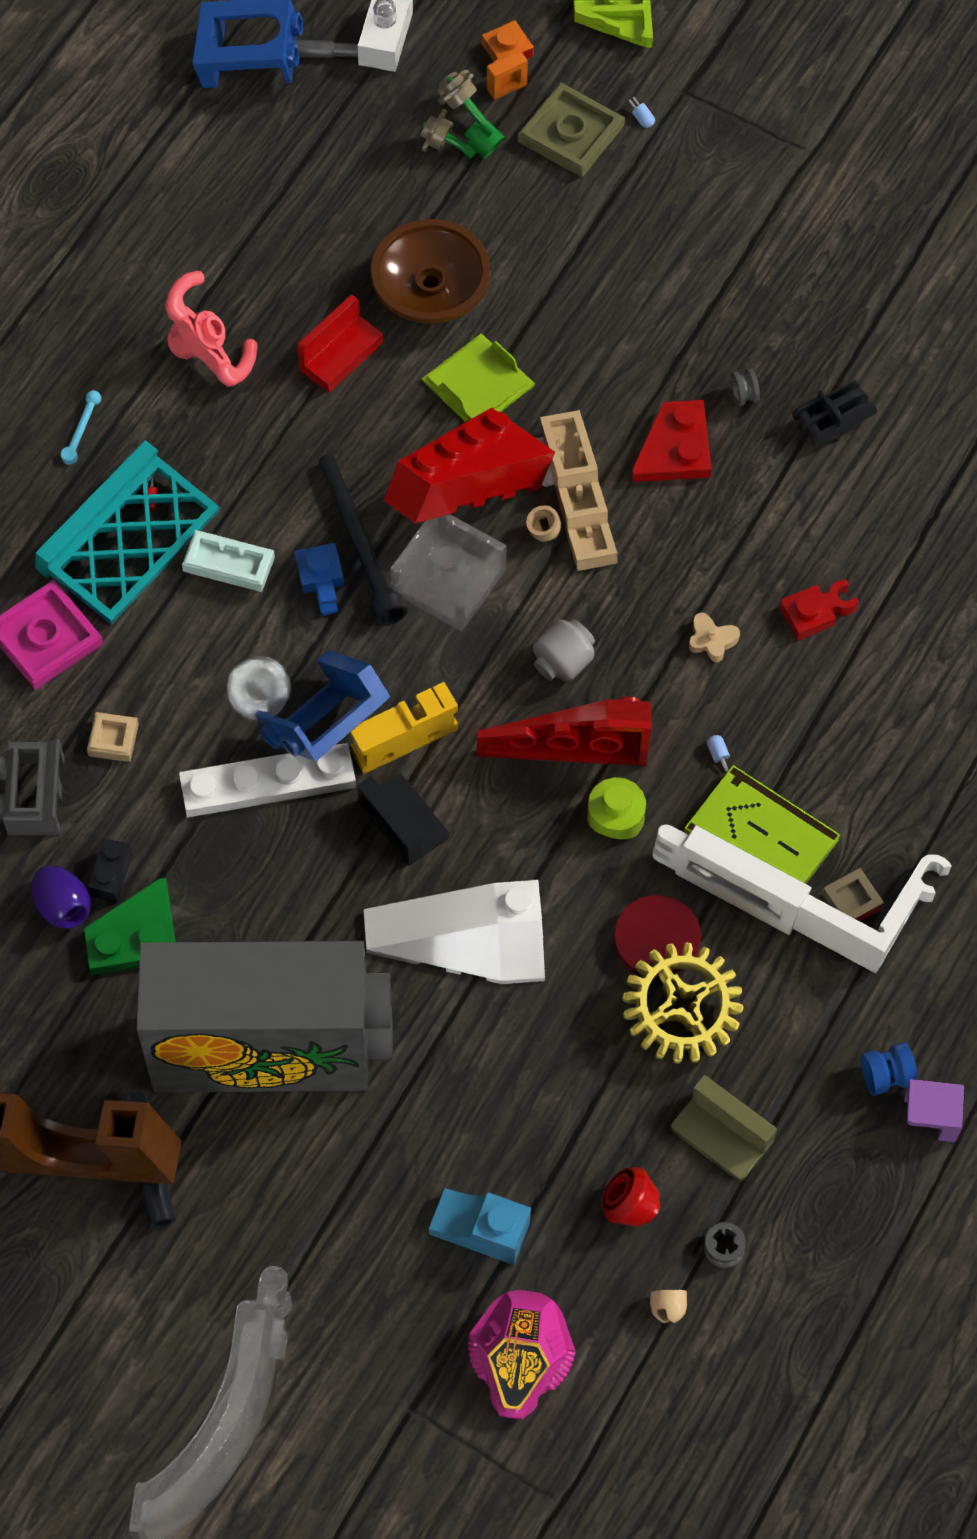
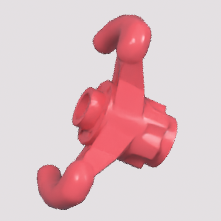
M201 271L185 273L174 282L165 301V311L174 322L167 336L169 348L179 358L187 360L198 357L209 367L222 384L227 387H233L242 382L251 372L256 361L257 342L254 339H247L243 343L239 363L236 367L232 366L230 359L222 348L225 340V327L221 319L211 311L204 310L194 313L183 302V296L190 288L201 285L204 282V274Z

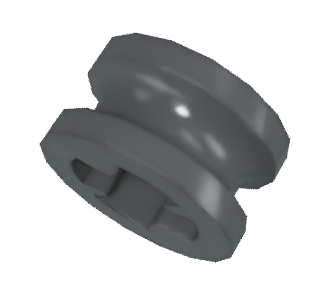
M746 368L743 374H739L738 371H732L730 373V384L736 405L742 407L746 401H751L752 404L759 403V384L753 368Z
M728 1222L713 1225L708 1230L704 1242V1252L710 1263L719 1268H730L736 1266L742 1260L746 1247V1238L743 1231L738 1226ZM721 1236L722 1241L725 1236L733 1238L732 1248L734 1252L729 1254L728 1249L725 1250V1254L717 1252V1241L715 1238Z

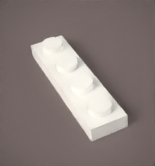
M348 743L333 746L316 762L299 755L294 757L287 753L179 772L187 818L356 788Z

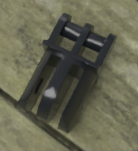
M856 380L826 395L822 390H819L817 397L798 406L793 411L792 417L794 420H800L803 424L801 427L802 431L805 434L810 433L813 437L811 443L814 447H819L833 439L838 442L841 432L877 413L876 406L873 402L868 401V395L864 390L859 389V383Z

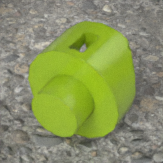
M614 777L603 780L594 787L589 795L587 814L589 826L597 833L610 838L632 839L636 837L644 826L646 799L643 791L636 783L625 778Z

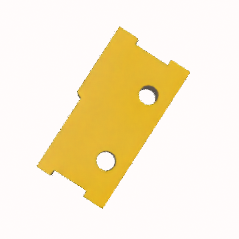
M445 682L434 686L433 691L429 688L417 694L416 700L418 704L411 711L405 701H402L397 706L361 722L349 733L354 741L350 744V751L363 774L458 730V722L454 717V714L458 712V705Z

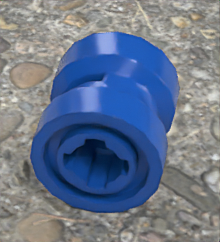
M906 1042L891 1045L888 1051L882 1053L877 1050L861 1053L862 1073L872 1096L887 1093L890 1087L896 1085L906 1088L910 1079L918 1080L916 1063L912 1051Z

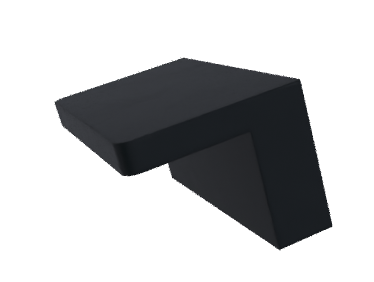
M401 773L395 774L380 785L377 784L372 776L357 785L358 803L409 866L448 840V830Z

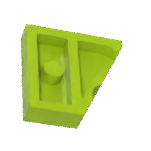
M573 0L574 22L645 48H652L653 30L650 0Z

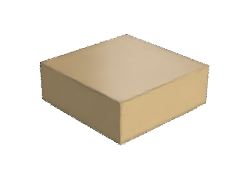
M96 712L87 747L88 756L130 762L139 726L138 719Z

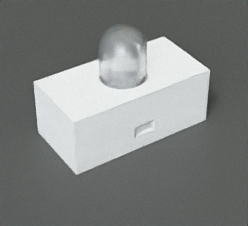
M371 0L358 43V65L396 72L413 14V0Z

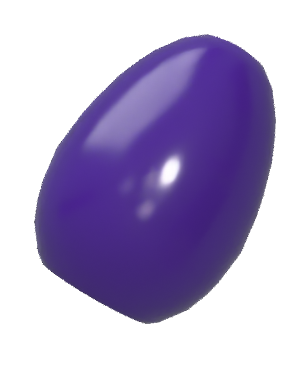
M43 866L35 872L32 878L31 890L34 903L40 915L49 924L60 929H71L83 923L88 917L91 907L90 896L85 885L75 875L58 866Z

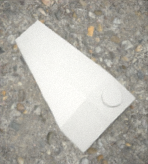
M538 880L492 883L364 909L366 953L416 965L421 962L446 968V972L461 975V972L486 977V981L498 984L545 981L543 929Z

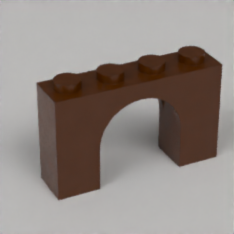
M0 1093V1169L3 1172L174 1185L182 1141L149 1103L104 1100L98 1129H85L48 1120L35 1113L17 1094Z

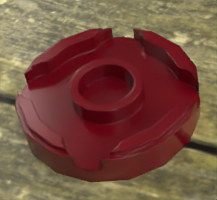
M652 895L639 898L625 907L617 919L614 942L617 957L625 968L636 976L644 978L637 971L636 964L642 960L653 967L649 957L652 950L656 949L665 960L667 959L665 952L668 944H674L677 956H682L685 943H691L693 947L692 956L698 957L702 933L697 917L687 905L673 897ZM675 969L671 971L674 975L680 976L687 970Z

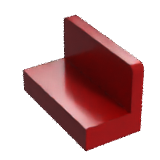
M350 295L298 344L300 371L328 393L383 343V333L359 316V299Z

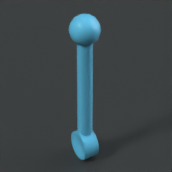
M91 390L86 394L87 404L69 447H65L61 451V458L65 464H74L78 459L77 446L94 406L99 405L101 402V395L95 390Z

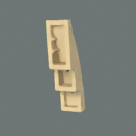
M580 410L540 417L544 443L555 451L550 469L577 571L617 564V550L608 524V510L598 482V468Z

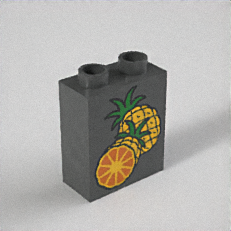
M364 941L140 943L137 1032L153 1091H368L369 1060H392L390 973H366Z

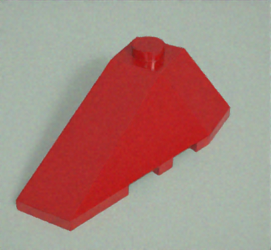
M621 697L617 700L607 699L478 730L477 757L647 766L652 722L651 702L640 701L635 697Z

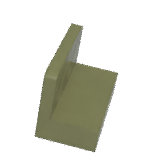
M706 1075L693 1088L691 1101L671 1125L673 1133L737 1181H743L773 1144L777 1131L775 1126Z

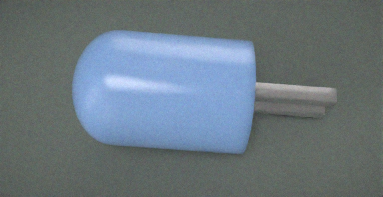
M633 97V100L638 105L636 107L630 99L629 102L634 108L632 113L640 125L644 128L653 126L655 117L645 103L639 104L636 98Z
M719 735L711 736L707 740V746L714 763L721 761L725 772H727L728 767L725 759H728L730 755L724 740Z

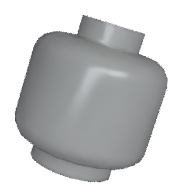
M563 619L556 620L534 641L533 652L537 660L533 664L539 673L550 681L555 677L562 681H572L594 659L595 651L592 645L595 643V639L588 629L575 619H571L569 622Z

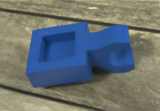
M335 543L294 551L303 594L316 592L321 616L338 613L334 588L344 586V578Z

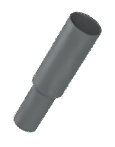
M297 40L296 42L299 57H358V44L333 43L332 41Z

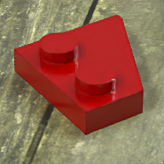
M704 400L663 402L633 467L632 481L711 478L712 467Z

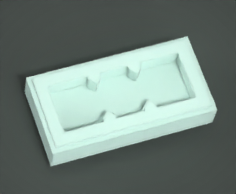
M195 530L182 563L183 572L262 592L275 555L274 550Z

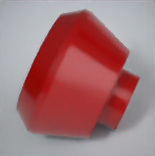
M630 1167L622 1169L610 1180L601 1200L604 1217L611 1223L632 1227L650 1223L656 1217L660 1209L659 1191L643 1168Z

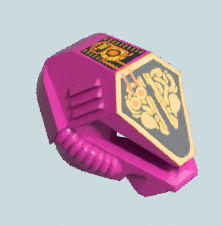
M514 1290L504 1293L493 1301L469 1333L470 1340L468 1345L470 1346L468 1350L470 1351V1361L473 1363L472 1367L475 1368V1373H478L477 1377L485 1380V1383L489 1386L491 1404L500 1417L523 1420L534 1411L538 1404V1398L548 1390H555L556 1386H559L560 1382H563L564 1378L567 1377V1373L570 1372V1367H572L571 1362L574 1361L573 1356L576 1354L560 1308L552 1299L538 1292Z

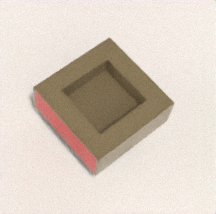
M861 868L823 888L822 892L823 897L831 907L859 922L882 910L884 904Z

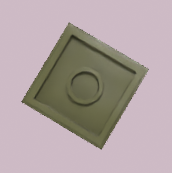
M560 82L518 133V142L582 178L624 127L625 117Z

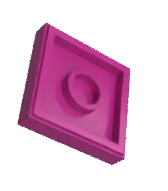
M54 579L0 615V648L34 690L104 644L102 636Z

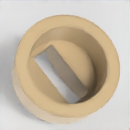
M538 506L527 516L526 524L528 530L535 539L546 542L557 538L561 531V520L555 509L550 506ZM547 518L550 526L549 530L544 531L540 523L541 519Z
M650 1291L652 1314L662 1323L680 1321L686 1314L687 1291Z

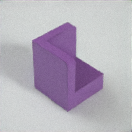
M910 1079L904 1097V1102L908 1103L907 1123L912 1126L938 1128L939 1141L956 1142L962 1129L964 1085Z

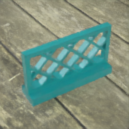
M146 440L35 553V569L47 579L50 576L53 577L110 625L119 618L191 542L195 530L201 531L218 514L220 509L216 503L157 456L158 450ZM158 472L171 482L172 494L148 495L147 482ZM142 488L143 495H136ZM177 488L183 493H177ZM178 502H195L205 511L198 519L179 520ZM149 503H173L174 520L150 521ZM126 504H144L145 522L121 523L120 510ZM115 516L116 523H109L110 520ZM175 529L176 542L170 548H152L151 530ZM180 529H187V530L181 535ZM146 531L147 549L123 550L122 532ZM100 532H116L118 550L93 551V538ZM88 544V551L80 552ZM148 557L149 570L143 576L125 577L124 558ZM153 557H160V559L154 564ZM119 559L120 577L95 578L94 560ZM89 560L90 578L72 579L63 569L71 561ZM128 585H134V586L126 593V586H128ZM121 586V599L110 610L97 599L96 587ZM91 587V593H89L85 588Z

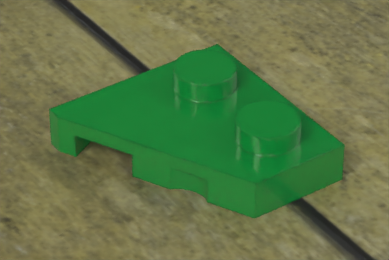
M166 878L156 880L84 928L91 975L138 968L140 965V943L176 942Z

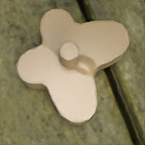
M698 613L693 620L694 636L690 638L689 650L692 653L706 651L712 661L719 662L723 659L724 651L737 644L740 631L733 625L717 627L709 615Z

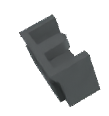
M60 739L49 742H9L8 755H0V781H6L5 794H0V820H3L8 835H60V825L56 815L57 799H61L62 796L59 765H64V754ZM19 763H39L36 808H16Z

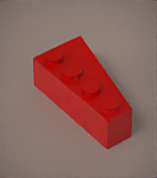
M491 407L399 460L383 500L416 524L456 513L458 506L461 505L471 506L472 508L482 506L487 498L499 496L504 500L514 497L517 490L526 489L529 493L540 490L555 451L512 422L506 414Z

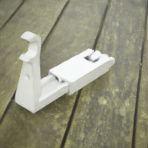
M670 825L660 826L652 853L656 861L675 870L676 875L788 935L794 929L874 973H877L918 900L924 902L933 901L935 890L933 886H928L922 882L921 878L924 873L935 871L940 876H946L951 869V864L939 855L924 856L880 924L878 932L809 895L812 887L698 826L694 827L690 835Z

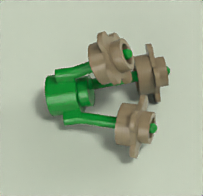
M463 70L460 73L453 72L447 75L439 84L437 91L440 95L438 99L440 105L447 103L450 108L455 109L462 104L475 120L464 134L468 142L465 143L450 134L454 123L445 119L447 110L443 109L438 118L431 115L427 122L422 124L423 130L420 136L426 139L422 151L426 152L429 146L440 151L445 142L460 149L470 159L478 154L484 160L504 140L505 136L486 120L471 101L470 97L477 89L471 82V78L474 75L468 70Z

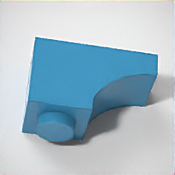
M444 1188L429 1227V1235L515 1265L530 1225L531 1208L489 1192L485 1196H477Z

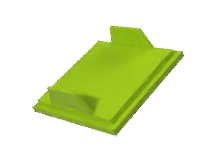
M482 333L422 378V381L465 422L491 407L502 412L535 386V383L517 367L515 358L497 341L492 344Z

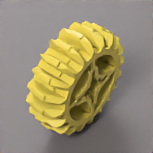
M685 943L682 956H677L674 944H668L665 952L667 959L665 960L656 949L652 950L649 957L653 967L642 960L636 964L637 971L644 978L629 975L626 981L630 987L638 991L625 992L622 997L624 1002L636 1004V1007L624 1011V1019L632 1020L638 1018L640 1021L631 1027L630 1034L636 1036L643 1031L648 1034L641 1044L644 1050H647L654 1041L660 1044L656 1052V1058L663 1059L668 1048L674 1049L673 1062L677 1064L682 1061L683 1050H688L692 1063L700 1060L699 1047H702L709 1057L715 1055L717 1051L712 1039L726 1046L730 1038L722 1028L736 1031L739 1027V1022L728 1016V1014L736 1015L741 1014L743 1011L742 1004L730 1002V999L741 995L742 988L739 986L727 988L726 986L727 983L735 978V972L729 970L721 975L718 970L725 960L719 956L712 965L705 960L710 951L706 947L701 949L698 958L693 957L691 943ZM671 970H690L700 974L707 981L696 985H688L677 974L674 975ZM659 976L664 984L662 988L666 995V1002L659 1006L656 1011L649 1014L647 1007L648 987ZM674 992L679 994L682 999L692 998L697 995L689 1006V1009L692 1010L691 1014L690 1012L687 1013L683 1007L677 1010L674 1008L669 1011L677 997L673 996ZM716 993L718 1014L714 1025L707 1030L702 1023L704 1018L699 1007L700 1003L706 1000L709 995ZM669 1021H678L686 1027L688 1032L692 1031L694 1037H676L666 1033L658 1025H663Z

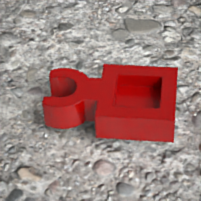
M847 580L835 582L829 592L825 594L821 592L818 585L780 599L779 609L797 641L835 626V613L846 616L857 610L859 603L857 597L849 601H843L838 597V595L847 592L849 586Z

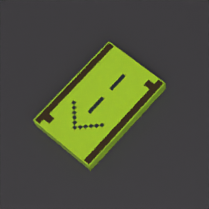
M734 765L684 829V833L690 835L694 827L698 826L807 884L840 838L839 833Z

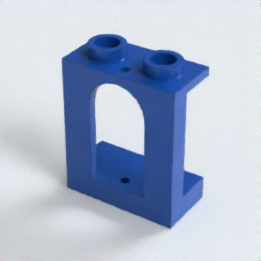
M229 0L201 2L193 66L202 88L217 87L219 71L280 68L285 82L291 83L293 67L299 65V50L296 44L297 36H301L303 33L301 13L295 12L292 1ZM268 17L280 23L278 35L268 43L223 47L226 27L223 20Z
M328 650L316 661L330 682L285 720L261 710H257L254 713L262 725L259 731L263 739L274 749L279 747L287 750L294 757L299 755L316 762L391 697L369 663ZM350 697L360 701L319 738L311 743L309 742L304 733L342 700Z

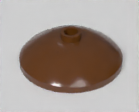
M422 219L397 227L379 243L371 262L372 285L380 301L396 315L418 323H443L467 314L482 300L490 282V260L482 242L466 228L446 220ZM427 285H435L436 287L428 288V287H425V286H427Z

